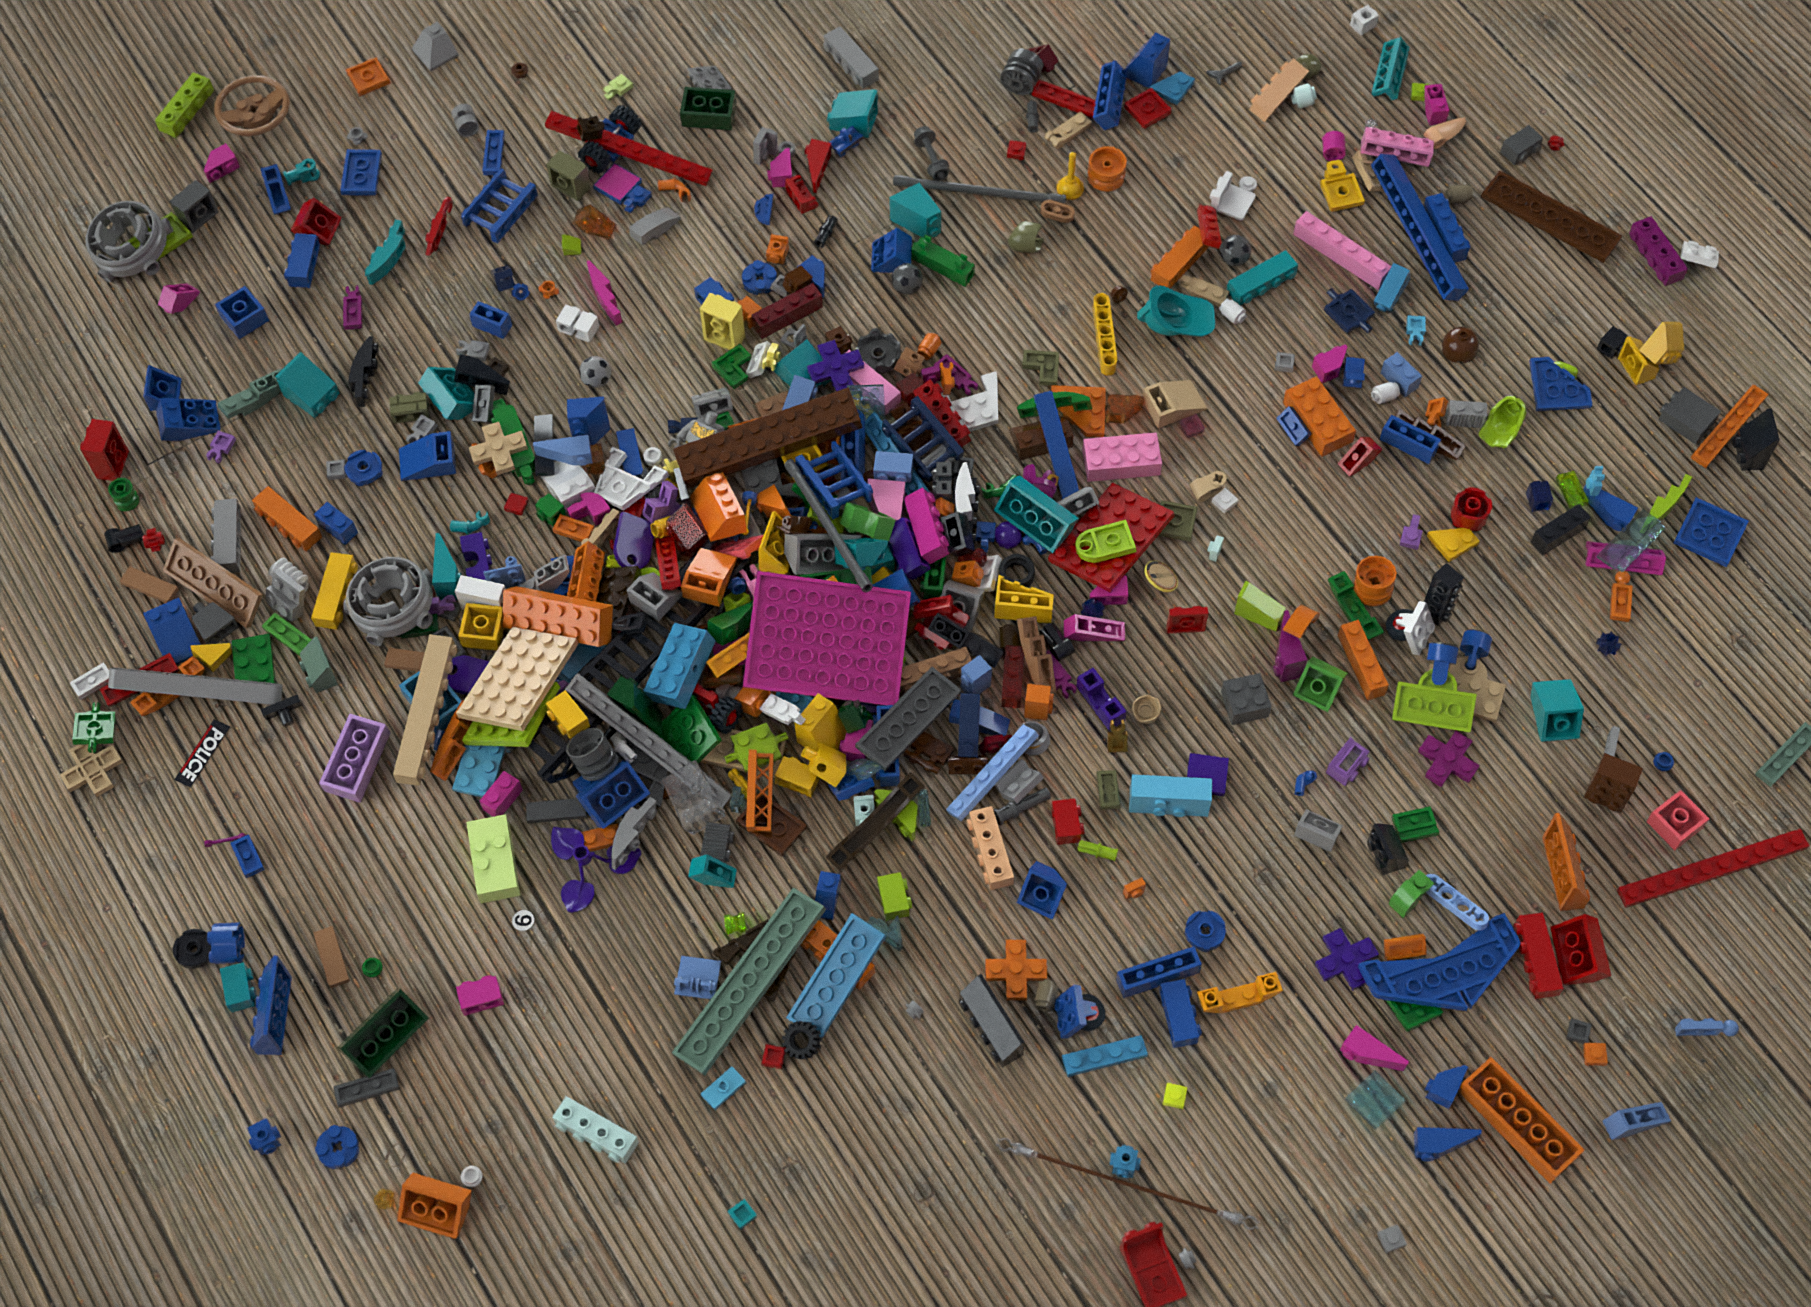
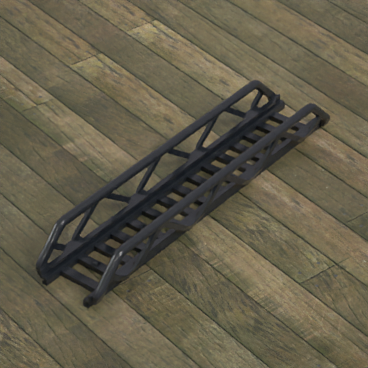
M708 538L702 548L712 551V548L720 540L710 542ZM697 553L680 568L681 584L688 567ZM744 559L737 568H733L728 584L735 577L741 578L739 574L741 570L747 573L750 581L754 578L749 566L752 564L749 559ZM728 584L723 595V598L732 592L730 589H728ZM682 596L677 603L692 614L684 620L678 614L669 610L664 616L674 623L695 627L714 605L702 603L697 607ZM723 598L721 601L722 605L715 616L726 612ZM640 609L637 613H644V611ZM648 615L649 618L646 625L667 640L670 631ZM621 631L578 673L589 682L596 679L610 690L615 683L600 672L608 665L627 680L632 678L639 684L652 671L650 666L658 659L665 642L659 647L642 633L628 635L625 631ZM633 638L653 653L647 660L627 646ZM619 652H622L640 667L632 673L618 663L614 657ZM567 692V693L571 696V698L574 700L575 697H574L573 695H571L569 692ZM574 700L587 716L590 724L589 728H597L603 719L595 713L592 714ZM546 714L528 748L547 762L537 772V775L543 782L546 781L552 784L572 777L578 772L576 765L570 768L572 760L566 752L570 739L566 742L547 727L551 720ZM611 725L604 733L607 740L617 731ZM540 733L560 748L554 755L534 741ZM504 746L507 753H511L515 748H517L511 746ZM563 762L566 764L562 772L552 775Z

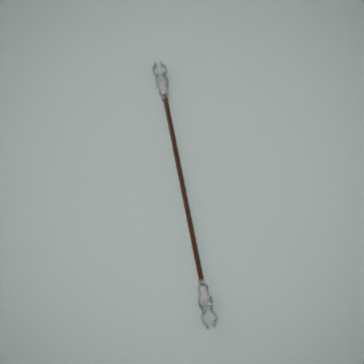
M1008 1138L998 1139V1141L1007 1140L1013 1148L1002 1149L999 1144H996L1003 1152L1011 1150L1017 1156L1038 1157L1217 1214L1216 1216L1230 1221L1234 1225L1244 1224V1227L1248 1230L1255 1228L1258 1230L1257 1226L1249 1228L1245 1222H1242V1219L1252 1218L1256 1224H1259L1260 1221L1257 1222L1253 1216L1245 1218L1243 1214L1236 1211L1215 1210L1045 1156L1034 1151L1032 1148L1024 1146L1022 1143L1014 1142L1012 1144Z

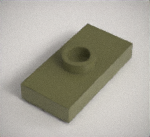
M1116 770L1097 771L1100 810L1120 809Z

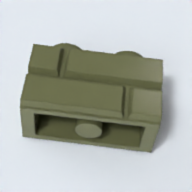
M414 392L411 395L397 394L394 397H389L390 414L393 423L416 421L421 414L430 419L429 401L426 393Z

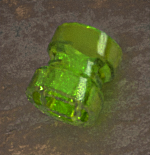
M744 912L734 916L731 914L724 915L726 935L733 934L735 931L740 933L747 931Z

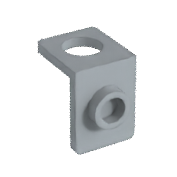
M802 324L797 331L789 328L781 337L780 342L795 349L807 338L806 325ZM793 335L794 342H789L787 337Z

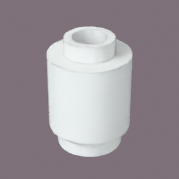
M1226 299L1219 308L1221 314L1234 324H1240L1246 318V310L1234 300Z
M1396 382L1375 386L1371 392L1373 401L1378 404L1394 400L1400 395V389Z

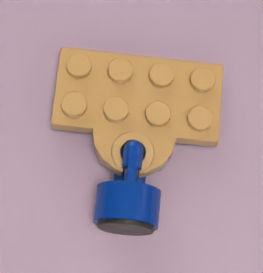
M1470 629L1464 632L1460 645V650L1465 653V656L1457 658L1456 665L1451 664L1448 672L1455 677L1457 691L1477 694L1473 716L1496 722L1506 685L1487 680L1486 667L1479 660V658L1488 656L1492 643L1491 636L1484 631ZM1430 663L1428 671L1433 669L1434 664Z

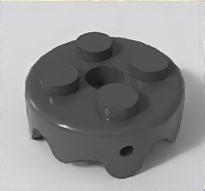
M873 328L868 335L861 336L856 347L862 360L878 374L887 373L894 369L901 356L900 342L896 340L892 333L883 334L878 328ZM882 352L883 355L878 357L875 356L874 353Z

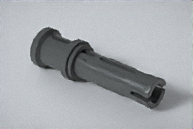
M1045 787L1038 792L1024 797L1017 804L1010 801L1004 807L993 809L997 824L1002 825L1004 821L1012 817L1015 819L1019 816V813L1051 799L1049 790Z

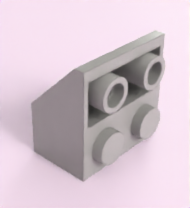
M655 573L639 576L627 589L629 601L658 622L682 597V592L677 588L674 590H662L660 576Z

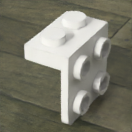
M1226 171L1223 177H1219L1217 188L1213 189L1210 194V199H1212L1211 206L1217 212L1243 220L1255 199V193L1232 185L1233 173Z

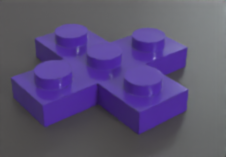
M835 340L818 345L817 349L822 361L807 366L811 380L817 384L830 379L835 391L848 387L850 390L854 389L849 373L864 368V362L858 349L841 355Z
M1342 928L1324 935L1322 939L1331 954L1315 961V966L1324 982L1343 974L1352 991L1366 985L1358 965L1359 963L1375 959L1379 955L1370 938L1367 937L1351 945Z

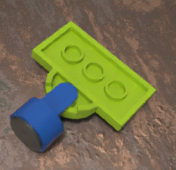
M1442 642L1429 643L1427 660L1434 662L1433 669L1426 671L1420 677L1418 684L1398 681L1392 720L1471 733L1477 694L1457 691L1455 677L1448 672L1449 664L1456 665L1459 649L1457 645Z

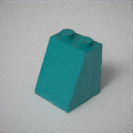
M878 90L840 92L837 99L833 100L832 111L827 115L829 130L840 132L843 128L848 129L853 126L864 138H869L878 115Z
M920 182L889 197L891 221L923 238L925 234L932 238L941 233V210Z
M806 339L776 364V369L773 372L791 386L794 375L811 380L807 366L821 362L822 358ZM829 379L817 383L816 388H818L821 384L823 386H826L829 382H831V380Z
M301 352L275 376L283 396L314 418L322 413L340 394L336 383Z
M1572 680L1532 682L1530 698L1540 741L1579 739L1584 707Z

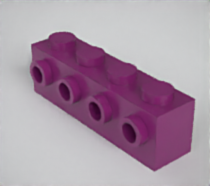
M1650 216L1634 222L1629 232L1630 238L1636 243L1640 253L1645 256L1649 266L1657 274V278L1662 281L1664 286L1683 280L1688 268L1653 217Z

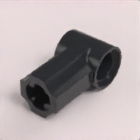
M140 524L122 530L112 528L104 533L108 551L111 553L121 552L125 549V546L143 541L142 536L144 535Z
M1048 623L1040 630V634L1044 635V640L1048 644L1050 652L1058 661L1075 653L1071 641L1068 638H1064L1054 623Z

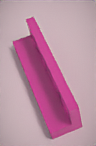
M1591 541L1586 542V549L1588 551L1585 561L1586 566L1663 575L1666 561L1663 550Z

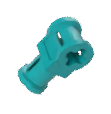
M311 158L296 164V169L283 172L288 186L300 180L302 183L316 181L320 177V171L316 168V162Z

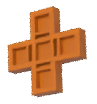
M1006 940V959H985L986 981H1006V1000H1027V981L1047 980V959H1026V940Z

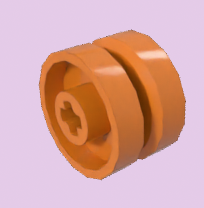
M1110 146L1094 150L1089 156L1087 177L1089 183L1095 189L1105 192L1120 188L1125 181L1127 163L1125 154L1121 150Z

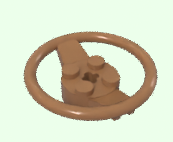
M265 76L243 77L231 82L219 93L214 105L215 117L218 123L230 133L240 136L264 134L277 127L286 117L290 104L289 96L286 89L272 78ZM257 82L276 88V90L264 98L261 94H254L236 103L237 109L221 112V106L225 97L241 85ZM282 105L278 116L270 122L273 118V113ZM234 126H243L244 129L236 128Z

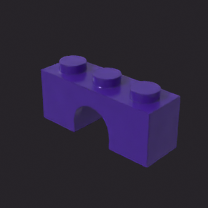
M482 532L460 536L465 562L471 560L478 561L475 566L465 568L467 577L486 580L483 571L490 570V565H493L491 555H487L486 551L490 549L488 539L483 538Z
M1094 667L1077 677V689L1109 731L1111 730V720L1114 721V726L1120 725L1121 720L1125 722L1126 710L1116 697L1111 699L1104 688V681Z

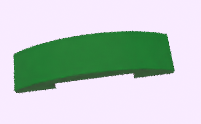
M1052 392L1056 407L1073 406L1074 412L1092 410L1090 397L1074 392ZM1034 397L1017 406L1020 418L1038 416Z
M1343 571L1328 578L1331 590L1345 616L1350 622L1359 620L1368 641L1383 634L1384 631L1376 618H1371L1353 590L1354 584L1346 572Z

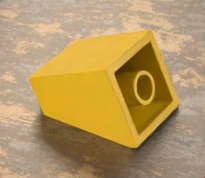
M819 693L801 713L802 717L806 719L802 725L795 723L796 740L803 747L809 746L815 749L819 743H822L838 751L840 742L845 740L847 731L838 715L839 711L835 704Z

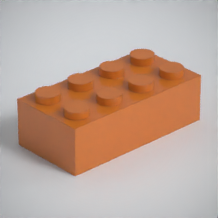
M1317 376L1285 391L1284 405L1286 408L1288 406L1293 407L1312 435L1308 439L1321 457L1353 442L1356 433L1355 428Z

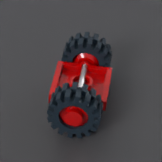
M697 683L692 695L696 696L705 713L710 716L709 718H711L710 721L714 728L723 734L730 733L732 729H735V725L739 723L738 719L742 717L740 714L743 713V706L740 702L729 696H724L718 700V695L712 690L707 691Z

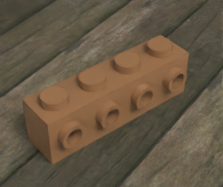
M963 647L902 667L899 695L903 696L931 667L935 668L949 680L961 677V668L972 661L967 648Z

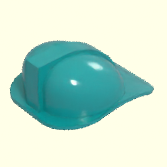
M1161 285L1154 286L1150 290L1149 300L1137 312V319L1139 321L1145 322L1152 331L1165 336L1182 334L1202 337L1210 334L1215 328V313L1212 303L1202 298L1176 292Z

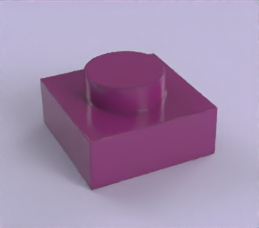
M938 365L921 369L922 384L930 379L933 383L940 381V368Z

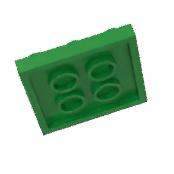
M691 695L686 709L676 707L662 721L661 739L695 765L701 762L722 741L695 695Z

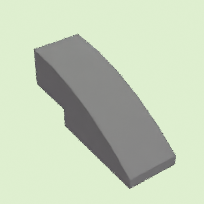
M669 207L654 211L629 227L630 236L643 246L652 237L655 239L660 237L677 223L681 217Z

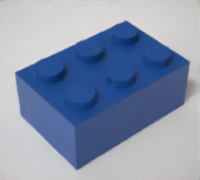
M622 760L610 774L595 780L575 796L597 827L604 829L648 796L650 792L629 762Z

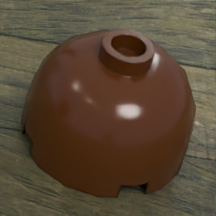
M1456 327L1445 335L1442 342V353L1451 362L1468 363L1477 355L1479 347L1478 337L1469 328Z

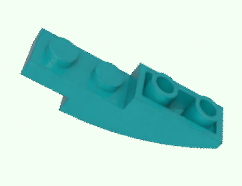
M395 219L393 226L389 228V236L384 241L383 247L377 246L375 252L371 255V262L365 269V276L370 285L382 279L395 266L406 248L403 238L405 229L401 220Z

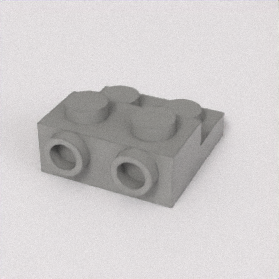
M277 568L272 574V585L266 588L265 601L272 610L280 612L285 620L293 622L303 615L305 588L281 569Z

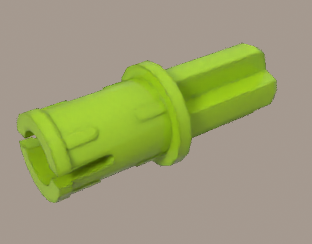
M1080 840L1078 845L1079 852L1096 856L1095 858L1102 857L1113 861L1116 860L1118 849L1102 846L1101 843L1095 844Z

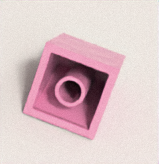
M868 479V483L873 489L872 501L869 502L872 512L876 514L878 512L884 513L894 518L895 522L904 517L905 482Z

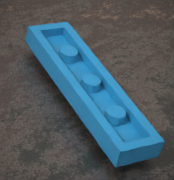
M1140 1035L1062 1055V1060L1067 1077L1145 1058L1148 1056L1143 1037Z

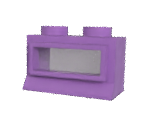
M1350 737L1329 763L1326 774L1346 786L1349 781L1353 782L1359 774L1357 772L1360 767L1364 768L1370 760L1368 758L1370 751Z

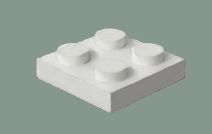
M1684 241L1681 249V259L1716 268L1719 251L1712 246L1704 247L1694 241Z

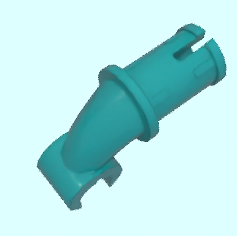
M479 510L476 513V520L472 522L470 520L467 522L451 520V532H461L469 535L482 526L488 525L490 523L488 512L482 517Z

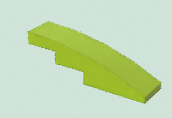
M1685 474L1679 488L1671 485L1665 498L1657 496L1640 534L1644 535L1647 529L1649 531L1672 511L1683 496L1692 476Z

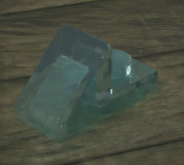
M898 915L889 927H887V923L882 919H876L871 916L867 923L887 935L884 941L898 951H901L902 937Z

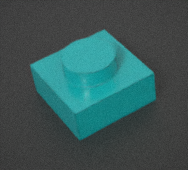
M745 1198L727 1211L740 1230L757 1218V1214Z

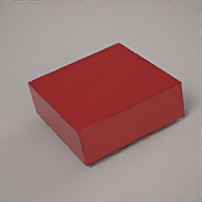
M510 493L504 506V511L522 516L529 501L528 497Z
M766 1044L761 1065L782 1069L786 1048Z

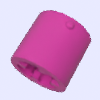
M1339 131L1325 133L1321 138L1323 157L1328 161L1343 159L1346 154L1344 134Z

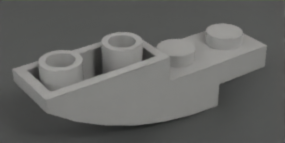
M562 555L535 570L534 577L520 584L519 587L552 593L565 580L570 571L566 555Z
M649 797L639 810L631 807L620 822L612 846V869L616 870L619 865H623L631 851H635L640 844L639 834L643 831L649 819L652 820L657 813L656 800Z

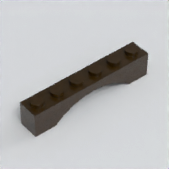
M910 772L881 804L844 838L826 858L842 872L925 789V785Z

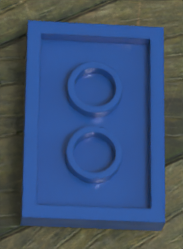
M346 150L340 190L342 195H376L382 158L381 150Z

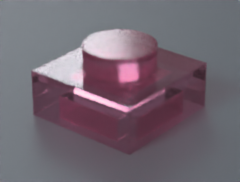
M1197 414L1181 419L1179 423L1187 438L1200 434L1205 429Z

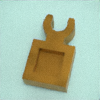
M1111 720L1110 728L1112 732H1107L1108 752H1128L1127 731H1124V720H1121L1120 726H1114V721Z

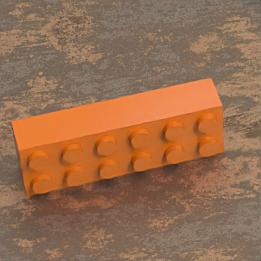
M519 586L503 590L502 627L504 628L518 627L576 638L578 643L596 647L611 642L613 605Z
M1492 1057L1485 1061L1460 1085L1458 1092L1550 1184L1585 1151Z

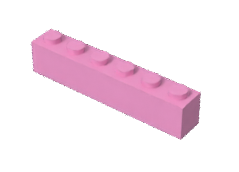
M1307 211L1295 223L1293 235L1375 289L1380 290L1391 268L1389 264Z

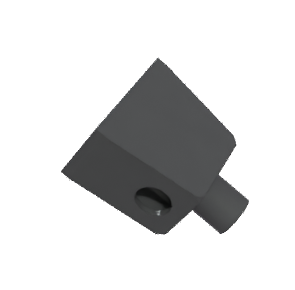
M199 602L193 607L196 614L192 616V620L206 644H217L239 628L233 616L214 602L207 606Z

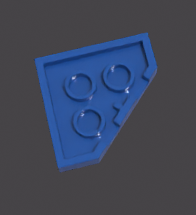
M1538 357L1529 360L1536 411L1586 409L1593 406L1590 388L1585 384L1579 383L1567 370L1557 366L1550 357Z

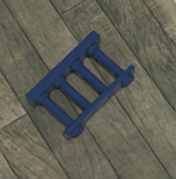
M916 396L911 400L910 411L891 425L886 419L883 421L882 432L887 438L890 437L903 453L913 454L914 467L917 469L918 475L929 483L933 476L931 471L937 468V462H945L950 457L958 461L963 457L964 450L922 400ZM914 416H919L922 424L904 438H901L896 430ZM931 430L934 438L913 452L907 444L924 431ZM938 443L942 444L946 448V452L925 466L919 458Z

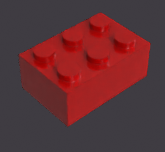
M91 419L90 425L86 428L85 439L81 442L80 450L97 479L113 481L120 478L129 450L113 421Z

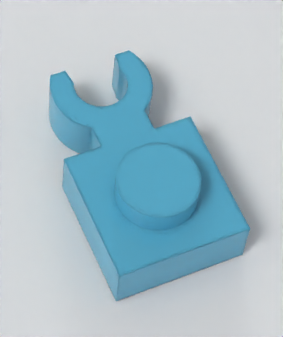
M1407 315L1406 334H1411L1409 345H1412L1413 340L1416 339L1419 341V346H1421L1423 335L1426 332V316Z
M1595 466L1589 478L1586 479V487L1590 490V496L1599 495L1602 488V480L1605 478V474H1602L1603 466Z

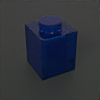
M1548 481L1529 483L1526 496L1531 512L1550 509L1554 499Z

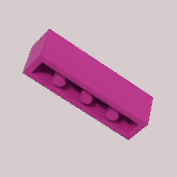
M922 487L904 497V501L921 557L929 564H932L949 554L947 548L949 543L943 535L944 528L938 518L940 513L934 505L935 498L931 492L928 493Z

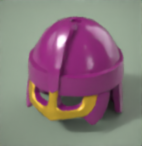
M1034 464L1024 467L1023 478L1052 498L1055 495L1059 477L1054 475L1051 470H1047L1042 478L1037 477Z

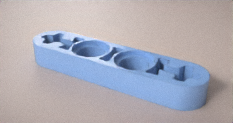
M1435 874L1426 875L1435 883L1426 892L1429 896L1471 928L1478 931L1486 929L1489 916L1484 910ZM1450 893L1453 898L1445 899L1442 897V894ZM1465 905L1469 910L1460 911L1458 906Z

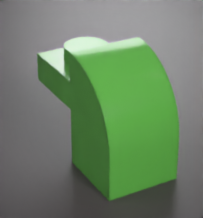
M1418 870L1397 889L1388 905L1404 918L1418 904L1419 899L1433 887L1434 882L1422 871Z

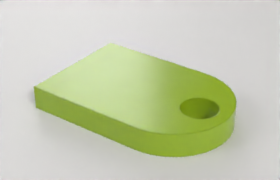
M1126 520L1086 530L1078 536L1075 544L1078 556L1082 560L1091 563L1136 552V546ZM1083 546H1089V547H1090V548L1087 549V550H1082V549H1081Z

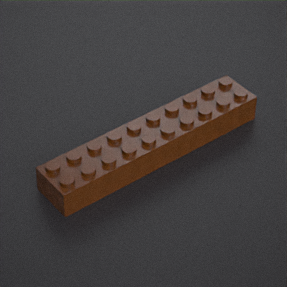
M848 387L673 448L683 481L687 489L698 486L707 476L722 472L727 476L863 427Z

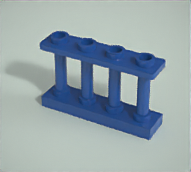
M501 168L498 173L494 174L492 180L483 187L480 194L473 199L468 208L463 210L461 215L463 225L467 227L472 221L489 230L492 241L498 244L538 196L536 185L529 182L523 188L507 180L505 170ZM503 185L519 193V195L513 200L497 191ZM493 197L509 205L506 211L502 212L487 203ZM483 209L499 217L496 223L492 224L477 215Z
M836 441L831 442V452L811 461L806 460L802 454L795 457L801 474L832 520L839 517V508L841 505L846 504V502L861 496L868 503L872 501L873 489L871 485L865 482L862 473L856 470L852 459H848L843 447L839 446ZM834 458L840 464L821 473H815L813 470L814 467ZM842 471H845L848 475V478L830 486L824 485L822 480ZM853 483L858 489L838 499L831 495L832 492Z

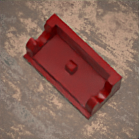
M796 175L789 179L786 178V191L801 214L819 207L816 198L811 195L804 181L800 180L802 178L801 175Z

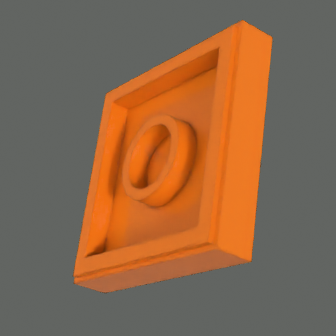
M377 57L345 69L359 96L391 84Z

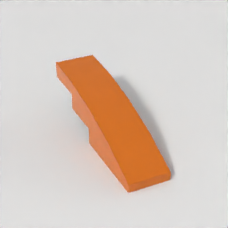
M464 700L459 704L442 736L430 770L431 773L443 781L447 780L467 749L463 746L464 742L462 739L472 721L458 718L456 714Z

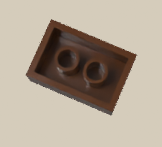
M1604 753L1590 778L1583 798L1588 799L1594 804L1604 805L1612 811L1622 812L1636 789L1643 768Z

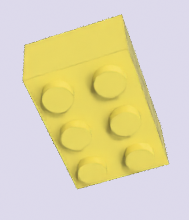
M709 293L700 307L704 340L731 350L738 344H741L746 337L742 306L735 301L724 299L720 295Z

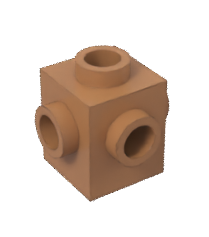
M906 347L894 370L913 380L916 374L920 375L921 369L924 368L922 362L925 357Z

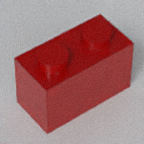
M1076 798L1052 801L1051 811L1057 845L1079 843L1081 835H1084V825L1079 822L1081 807L1076 804Z

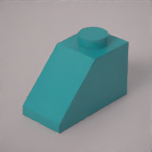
M709 855L692 858L688 877L704 885L733 888L737 869Z

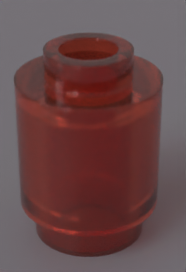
M978 548L972 553L958 557V562L976 561L980 567H983L987 562V554L983 549Z

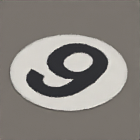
M527 910L518 911L512 918V924L519 931L528 930L534 924V916Z

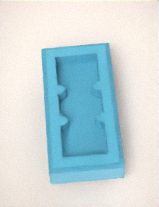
M730 1067L701 1093V1096L716 1110L746 1084V1080L733 1067Z

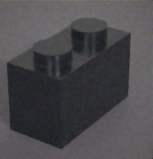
M960 512L941 517L945 537L949 543V553L960 557L974 552L975 547L968 517Z

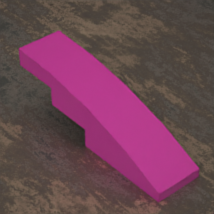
M588 260V272L597 299L606 314L617 326L622 323L620 311L617 309L616 298L612 294L611 282Z

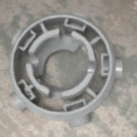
M121 201L107 206L93 218L87 229L85 243L91 259L100 269L97 274L105 281L111 283L115 276H132L142 271H145L148 275L156 274L160 269V264L156 260L164 250L167 235L174 231L167 218L161 220L147 205L137 201ZM139 213L148 214L146 215V219L150 229L152 230L151 232L148 231V227L144 219L141 216H139ZM112 222L113 226L108 230L106 227ZM133 226L136 231L134 236L140 242L138 249H135L129 242L116 247L118 238L125 233V227ZM101 249L103 252H105L106 254H108L110 257H112V258H114V259H117V260H116V261H113L111 258H109V257H107V256H105V255H103V254H101V253H99L98 256H96V251Z
M385 557L372 561L361 568L350 581L346 592V599H344L343 603L344 612L346 615L351 616L356 626L362 632L367 634L366 641L375 646H381L384 638L403 634L415 626L426 629L430 626L433 619L432 615L428 613L433 599L431 586L433 585V575L427 568L422 571L414 562L401 557ZM403 570H406V571L409 572V574L411 575V577H412V579L414 580L415 584L418 585L419 587H415V586L413 585L411 578L409 577V575H408L407 573L403 572ZM375 578V584L370 586L368 582ZM390 589L402 590L400 596L405 604L401 609L398 608L394 601L382 605L371 604V600L378 599L385 591ZM365 611H366V612H368L371 616H367V615H366V617L363 618V617L359 616L358 614H364Z

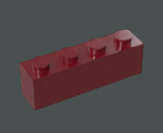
M811 283L752 314L753 328L760 338L764 339L823 308L822 294Z

